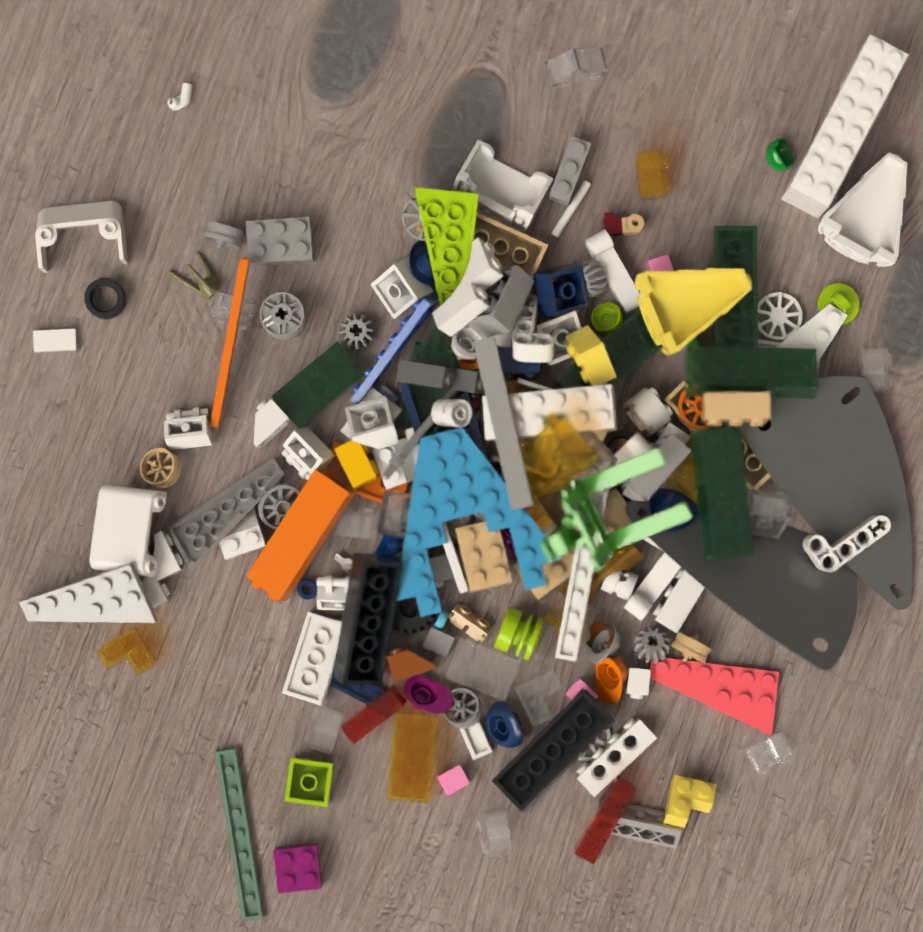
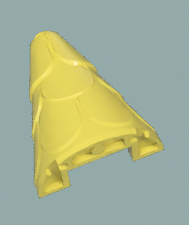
M707 268L706 270L646 271L637 274L635 280V288L637 291L640 290L641 294L637 300L646 327L656 345L663 346L662 352L666 355L680 351L720 315L727 313L752 289L751 278L745 273L744 269Z

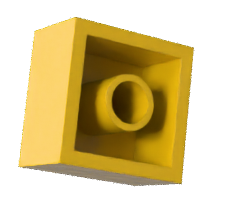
M351 440L334 449L355 490L378 479L376 474L379 473V470L374 460L369 461L367 455L370 452L366 445Z

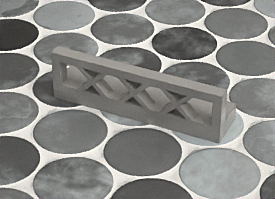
M599 798L593 831L677 849L682 827L664 824L665 812ZM600 820L609 821L611 825L605 826L599 824ZM627 825L630 826L632 829L624 830L621 828V826ZM650 830L653 832V834L647 835L644 834L642 831ZM668 834L675 836L674 840H669L663 836Z

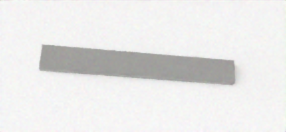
M495 337L474 341L473 344L511 509L514 511L534 506Z

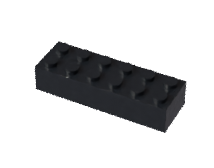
M353 554L333 676L342 685H382L403 562L393 554Z
M583 689L492 782L521 812H526L616 721Z

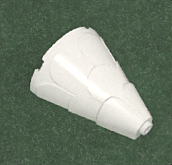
M889 152L861 176L860 181L845 193L843 198L820 221L818 231L819 234L825 235L824 241L839 253L864 264L877 262L876 265L880 267L894 265L899 256L903 199L906 198L907 162L902 160L899 155Z

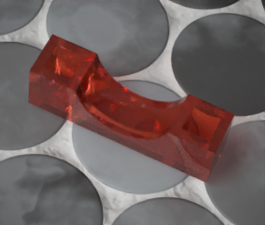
M618 775L613 779L594 819L583 831L575 845V855L592 864L595 863L636 791L633 783Z

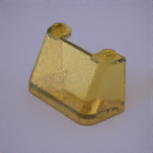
M557 412L545 416V420L542 422L545 429L533 439L527 442L519 440L532 498L552 494L563 489L571 480L580 476L599 461L593 447L562 414H557Z

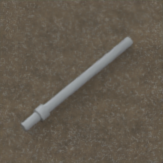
M449 390L442 399H453L459 391ZM431 413L401 451L391 458L389 466L381 474L384 480L388 481L393 473L403 466L405 458L417 445L420 438L433 425L434 421Z

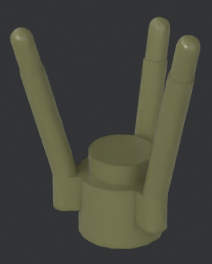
M197 252V257L210 280L207 277L203 279L190 264L187 265V268L200 281L199 288L171 270L169 274L195 291L201 298L205 296L208 300L219 291L220 288L217 285L219 282L213 276L201 253Z

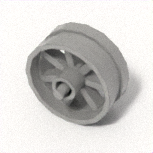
M225 220V223L207 221V228L203 238L218 244L217 249H222V246L240 248V241L243 238L244 232L231 227L229 220Z
M467 688L451 690L455 705L448 711L457 712L451 719L448 716V711L444 712L445 719L452 726L459 729H468L474 726L482 716L483 706L481 700ZM463 694L462 701H458L456 696ZM468 694L475 698L474 700L466 703ZM477 704L475 712L469 709V707ZM461 714L463 723H456L455 721ZM468 714L473 715V716L467 721L466 716H467Z

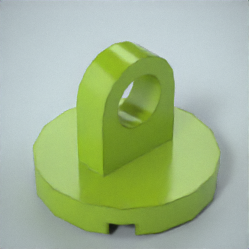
M836 283L829 285L822 290L817 299L818 313L831 304L848 315L842 325L852 321L859 312L860 302L858 295L853 288L846 284Z

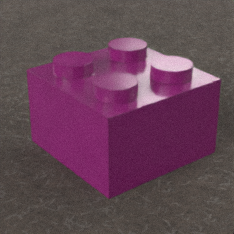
M318 843L279 847L273 850L278 894L322 888Z

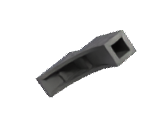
M399 360L396 377L398 382L485 395L480 372Z

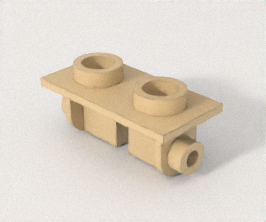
M459 603L456 604L448 616L450 623L460 630L465 625H468L469 628L465 633L476 641L480 640L483 642L492 629L487 620L477 617L467 606L460 605Z

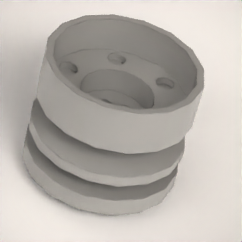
M276 292L268 296L262 303L260 321L266 332L273 338L290 340L297 337L303 331L306 324V312L300 300L294 295L287 292ZM281 310H283L285 313H288L287 315H285L284 320H281L280 317H277V315H280Z

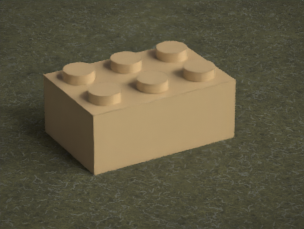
M770 392L704 393L702 396V423H707V427H720L721 423H729V427H740L743 423H750V426L759 427L764 426L771 418Z
M486 521L455 528L469 593L512 583L500 530L489 533Z

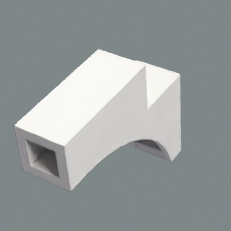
M479 237L472 242L470 262L461 283L450 298L432 313L437 328L450 337L490 307L485 290L503 277L500 270L501 264L494 255V247L490 242H484Z
M163 531L154 535V557L157 562L156 576H145L142 581L153 608L169 601L168 595H170L166 584H161L160 581L183 570L181 565L184 564L178 552L175 554L171 547L174 545L169 533L165 535Z

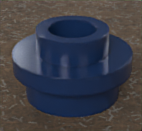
M310 578L301 580L297 586L299 596L306 600L313 599L317 595V583ZM306 585H310L312 587V591L310 593H306L304 591V587Z

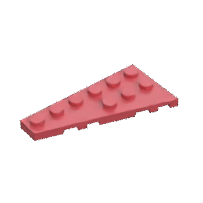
M658 658V663L656 664L653 660L650 661L651 679L772 736L779 672L711 663L703 664L695 661L685 662L671 658H665L664 660Z

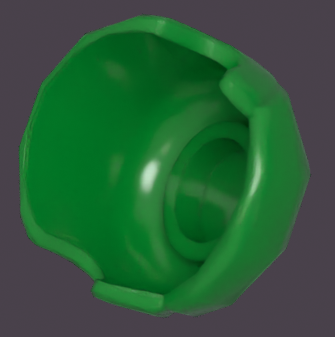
M779 138L769 143L766 148V160L774 170L782 172L794 165L793 154L784 138Z

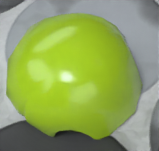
M612 302L598 305L593 309L591 315L592 326L602 334L616 332L623 322L621 309Z

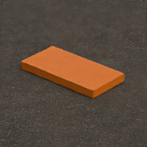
M333 441L330 450L336 457L323 472L356 495L399 510L409 483L387 491L379 471L376 474L377 480L355 490L334 450L343 444ZM368 454L369 461L374 460L378 468L374 455Z

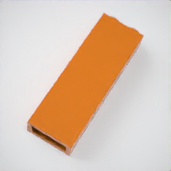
M315 469L246 575L251 580L250 584L259 590L264 589L267 591V596L275 602H278V600L287 601L355 496V493L322 470Z

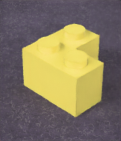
M588 325L565 336L568 343L565 348L569 356L574 358L577 366H581L583 371L580 372V375L585 383L589 382L591 386H600L616 377L603 343Z
M674 775L670 783L663 823L684 828L689 819L690 809L709 813L714 803L717 784Z

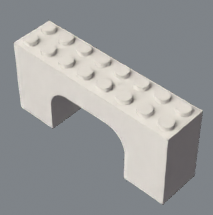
M871 34L869 35L840 85V91L817 135L799 163L781 197L783 201L816 218H819L825 212L909 54Z

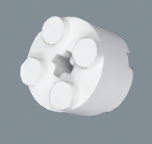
M652 387L649 390L647 388L641 389L623 404L624 408L628 406L629 411L627 415L641 432L645 429L648 432L646 434L648 437L653 436L671 421L670 416L673 414L670 407L666 404L663 405L658 399L660 396Z

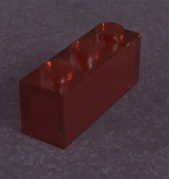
M393 684L344 721L340 728L354 745L404 707L407 700Z

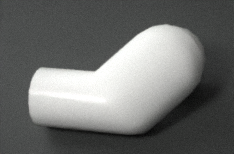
M182 83L181 94L177 97L169 98L168 107L178 111L190 103L193 85Z

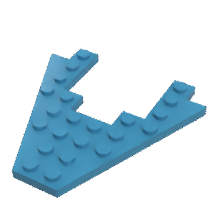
M462 427L420 438L401 558L403 568L397 601L416 596L421 617L443 612L427 549L448 543L443 522L484 512L489 533L510 527L525 590L547 585L542 564L549 561L540 545L541 541L546 538L545 534L525 508L512 511L506 483ZM560 556V557L555 558L553 561L559 560V559H562V558H561V556Z

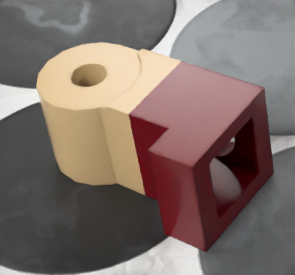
M606 212L603 215L604 229L608 232L609 236L635 235L641 232L644 227V219L638 214L622 218H614L613 212Z

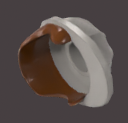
M593 623L589 628L591 633L590 639L586 642L588 646L587 658L590 662L596 664L602 662L607 657L615 655L616 651L620 648V635L616 627L610 624Z

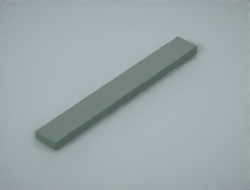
M237 747L215 751L242 922L263 919L264 913Z

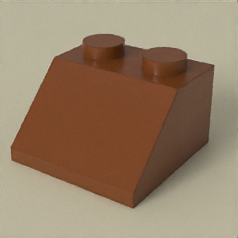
M403 647L391 650V655L387 656L394 682L436 669L435 663L410 650L404 651Z

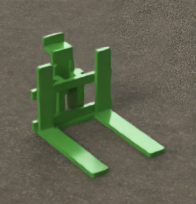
M660 448L652 449L577 481L575 478L570 481L572 486L570 492L568 488L562 491L564 499L561 502L567 512L566 516L562 519L563 526L556 534L544 538L540 543L549 562L569 553L574 547L579 551L588 545L592 552L590 561L595 571H599L605 568V563L614 556L613 553L616 549L692 518L693 515L687 503L683 502L613 532H609L591 497L592 494L664 465L666 460ZM584 517H585V519H586V521H587L589 527L586 526V524H585V522H584V520H583ZM577 525H578L579 528H580V530H579L578 532H577V530H576V528H575V526H577ZM595 534L600 542L598 548L593 540Z

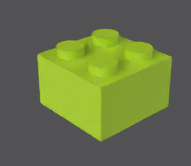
M291 757L285 801L328 807L334 762Z

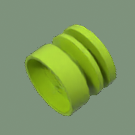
M509 606L494 648L508 652L513 644L516 646L515 656L518 657L521 648L526 649L523 659L528 660L536 650L540 640L544 619L538 617L535 626L531 625L534 615L530 614L527 620L523 622L521 621L523 611Z

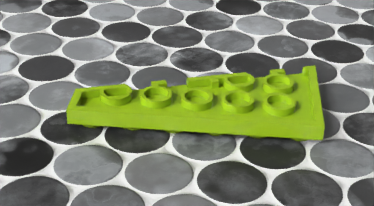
M414 187L439 305L441 306L457 289L467 271L471 258L472 242L474 240L479 194Z

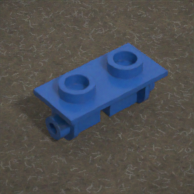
M384 534L373 554H393L395 556L399 552L404 538Z

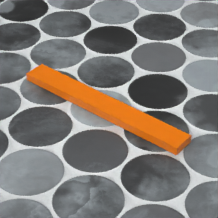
M243 257L239 262L210 427L218 428L222 421L251 258Z

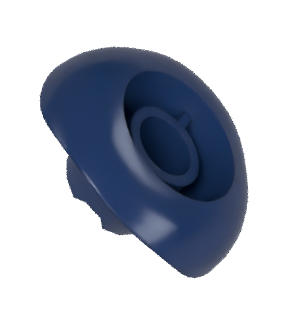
M419 240L410 250V270L418 281L426 285H435L426 241Z
M669 488L657 489L649 500L650 515L683 502L687 503L693 515L692 518L665 529L671 532L679 531L689 526L696 518L697 507L686 495Z
M497 701L491 705L485 717V728L490 739L494 743L506 748L520 746L523 738L520 731L521 722L518 719V714L511 711L509 706L503 701Z

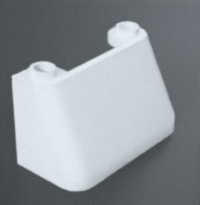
M477 140L459 171L451 191L478 193L477 213L524 234L554 178L544 172H534L530 178L493 159L495 152L492 146Z
M103 485L98 494L90 551V565L93 569L107 571L133 562L138 575L156 576L157 562L154 556L147 555L152 512L163 510L166 504L167 492L116 485Z

